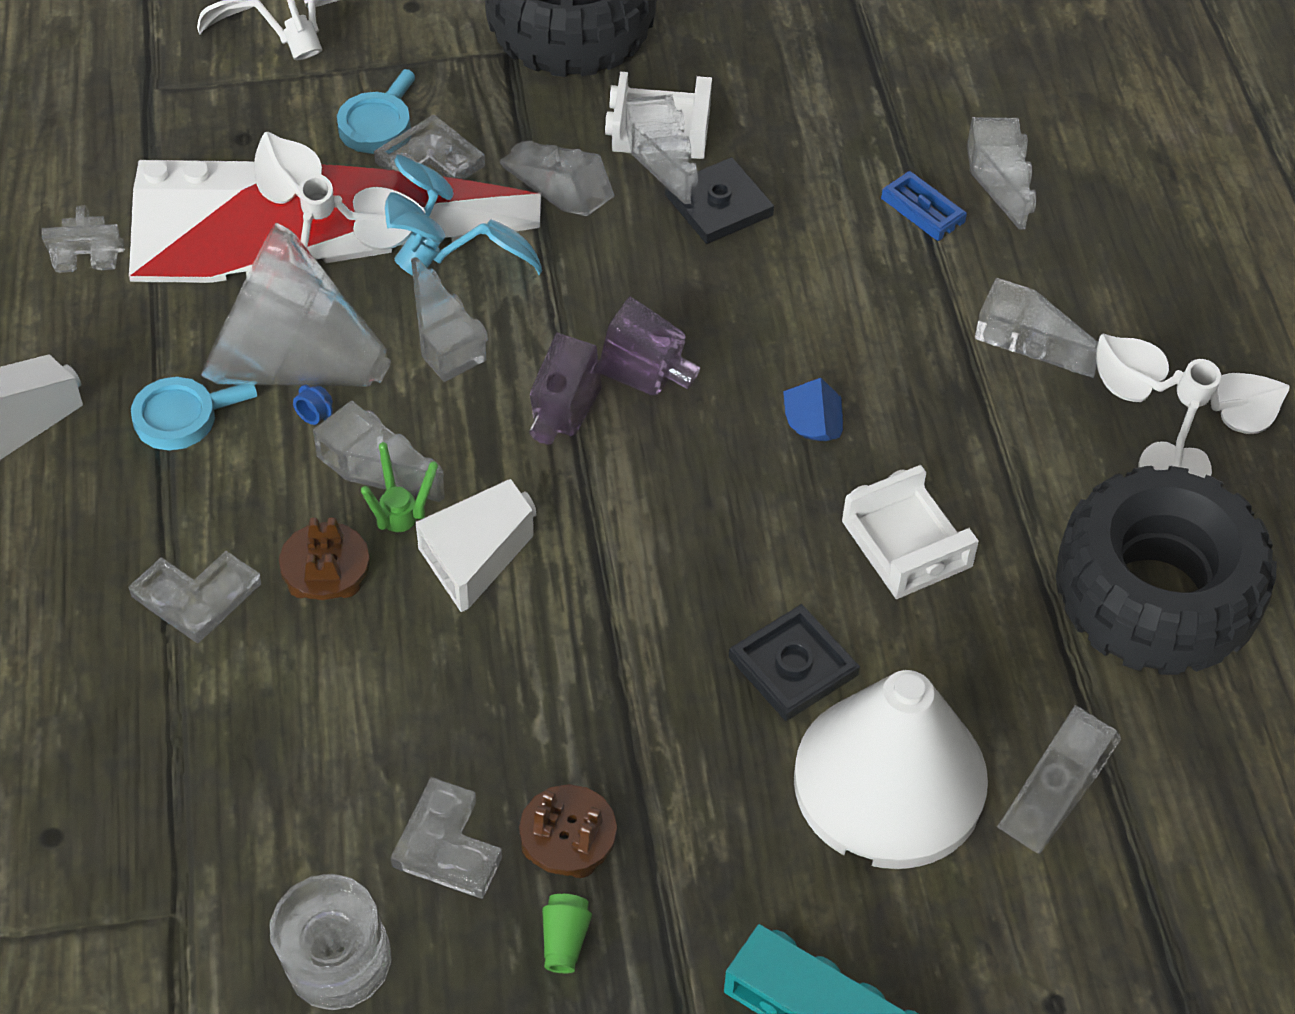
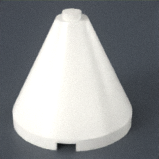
M903 670L836 703L815 719L804 734L798 748L794 770V787L798 805L807 823L835 851L845 855L846 850L859 856L872 859V866L906 869L920 867L940 860L954 852L967 840L975 829L983 810L987 795L988 777L986 764L977 742L933 684L921 673Z

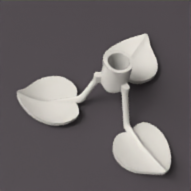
M222 0L206 7L200 13L197 29L201 35L205 29L233 14L256 7L277 32L282 44L288 42L294 60H303L315 56L322 51L316 34L319 32V28L316 23L315 7L340 0H304L305 6L309 10V20H307L306 15H299L295 0H287L292 18L284 22L286 26L284 30L260 0Z
M265 132L255 155L254 174L256 185L265 198L277 204L287 203L297 194L304 213V222L297 258L287 251L279 250L264 255L256 263L252 273V287L259 310L267 315H288L307 307L317 297L322 284L321 271L317 266L304 262L307 255L313 219L326 218L337 207L347 219L355 220L353 226L354 235L360 243L375 250H389L403 243L412 234V231L387 228L385 201L391 192L398 193L417 204L424 212L425 210L413 199L402 193L388 188L371 187L358 192L354 196L353 207L355 212L350 211L343 204L341 196H333L332 184L328 178L321 175V162L313 150L303 144L280 138L270 132Z
M1104 333L1101 334L1097 345L1096 362L1100 377L1114 395L1127 401L1142 402L1148 398L1152 388L1162 392L1178 384L1177 395L1180 401L1188 406L1176 446L1163 441L1151 444L1143 451L1138 467L1151 465L1154 466V470H1168L1169 466L1188 468V473L1205 478L1206 474L1211 476V463L1207 454L1197 448H1184L1186 437L1198 407L1207 404L1210 400L1212 410H1221V418L1229 428L1244 434H1257L1265 431L1275 421L1290 388L1285 383L1259 375L1245 373L1221 375L1219 368L1213 362L1206 359L1193 360L1188 364L1184 373L1177 370L1173 377L1165 380L1168 375L1169 364L1165 354L1155 345L1140 339L1113 337Z

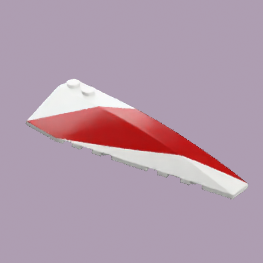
M139 160L133 188L130 282L213 283L225 281L227 274L246 271L247 277L252 276L253 269L258 260L273 251H287L297 258L304 222L300 198L296 194L292 200L284 204H277L265 198L256 185L254 162ZM321 164V175L328 178L331 182L333 196H341L343 204L353 212H355L353 207L354 196L358 192L371 187L388 188L402 193L417 202L423 209L429 199L426 189L414 184L400 171ZM443 177L453 189V197L451 200H447L438 195L429 216L442 227L445 232V238L451 237L452 242L481 223L487 224L490 219L500 222L516 232L540 228L541 193ZM336 207L328 217L312 220L307 255L304 262L308 263L310 260L323 259L325 263L392 253V249L375 250L360 243L354 235L353 226L355 220L347 219ZM408 238L400 245H404Z

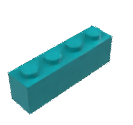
M760 924L757 925L726 970L724 993L757 1014H919L912 1010L903 1011L888 1002L884 995L874 986L855 982L842 974L840 969L829 959L810 955L797 947L795 941L784 932L779 930L770 931Z

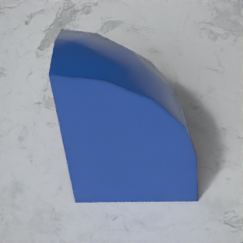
M822 378L783 391L785 414L789 426L799 435L815 441H829L840 438L843 431L841 397Z

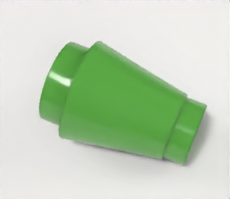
M553 894L549 896L548 905L542 908L545 969L556 973H573L575 971V964L592 918V913L588 911L589 901L587 899L572 894Z

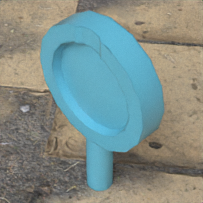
M404 69L386 93H361L348 99L340 107L337 114L339 137L346 146L357 152L369 154L383 153L397 148L407 139L411 130L408 107L401 98L415 80L413 72Z
M182 377L159 379L145 386L136 395L131 406L133 426L139 438L153 448L169 451L184 449L200 442L211 431L215 421V409L257 397L256 388L253 381L209 393L202 384L193 379Z

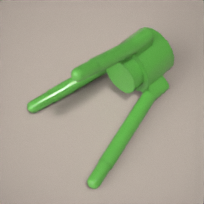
M381 442L379 450L386 491L380 498V504L368 486H363L361 493L374 513L379 529L404 532L414 526L416 519L425 517L424 506L432 487L438 464L435 461L430 462L415 501L409 491L403 487L396 486L388 445L385 442Z

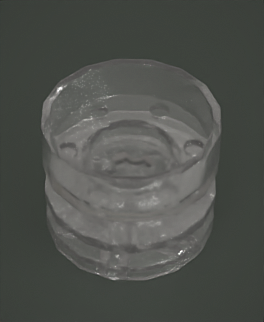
M340 875L312 876L292 886L277 902L270 920V942L295 993L311 1006L327 1010L351 1008L370 998L383 984L392 962L390 940L382 924L377 906L366 888L352 878Z

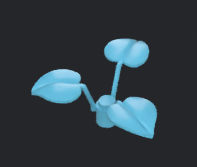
M402 155L395 157L394 161L399 171L414 184L426 189L429 196L424 208L425 212L417 204L398 193L391 192L386 198L385 216L387 228L405 229L413 232L394 258L395 262L403 270L420 278L433 260L441 264L448 254L477 235L486 234L496 244L534 266L538 275L541 274L542 267L539 258L528 241L513 229L492 219L487 224L481 223L440 250L438 246L445 239V232L429 216L438 195L451 200L454 194L453 189L433 169Z

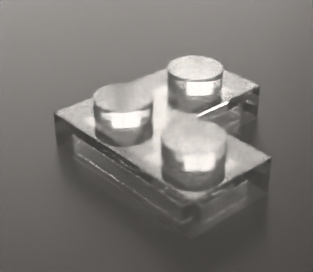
M435 115L430 116L374 151L375 163L386 170L399 171L394 161L397 155L408 157L425 166L431 164L445 177L463 180L485 166V154Z
M225 551L195 580L161 557L129 586L132 598L198 644L261 585V579L257 571Z
M431 777L391 856L392 867L483 899L502 859V850L499 847L461 834L476 803V793Z

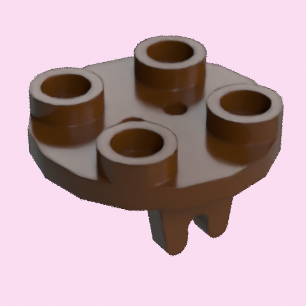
M313 517L310 518L308 526L294 532L283 544L279 556L282 579L288 585L291 595L296 598L327 600L339 597L348 598L357 594L361 587L360 583L366 577L370 559L367 543L357 531L344 524H339L336 518L333 517L328 518V522L319 523V520Z
M571 784L550 787L534 796L523 810L519 825L522 852L527 859L549 873L565 876L572 875L576 878L588 877L598 865L604 862L614 848L617 835L614 811L603 796L587 787ZM569 820H575L576 822H575V823H569L568 821H569ZM561 836H567L568 838H567V839H561L560 837H561Z

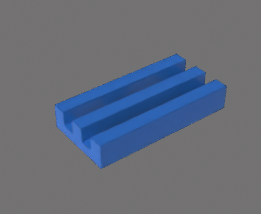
M908 171L882 189V200L937 241L944 238V232L950 234L954 231L956 224L961 226L966 221L967 213L911 171Z

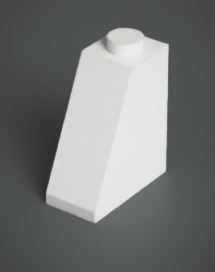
M49 354L0 367V460L83 406L78 389L81 386V381L69 365H60Z
M511 479L416 522L418 549L460 612L472 606L534 536L533 517L536 516L535 505L527 492L520 493Z

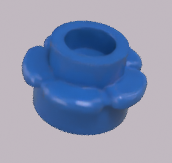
M307 384L299 388V394L293 399V406L302 420L311 425H316L322 419L326 421L328 417L332 416L333 400L326 389L321 386L310 387Z

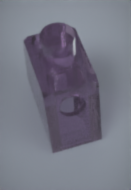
M629 296L609 324L597 372L654 396L659 395L669 379L689 389L695 381L700 367L680 356L686 339L684 332Z
M556 332L530 392L534 423L529 433L535 440L544 444H552L558 432L568 436L577 433L602 388L596 345Z

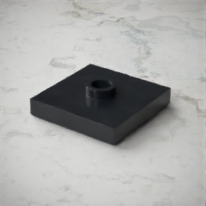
M732 157L665 185L666 197L706 244L769 218L774 214V205Z
M800 604L729 648L730 660L785 721L793 718L857 677L860 666L803 604Z

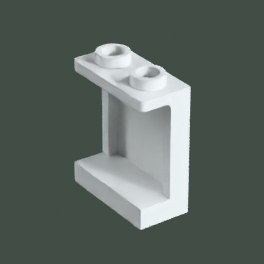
M620 72L618 86L611 85L610 108L614 109V112L607 111L605 135H612V151L704 159L711 106L712 77L697 76L695 93L630 88L628 86V72Z
M921 465L909 470L896 471L887 479L872 485L859 486L845 498L842 522L895 599H899L973 567L979 542L970 528L957 533L925 489L926 471Z

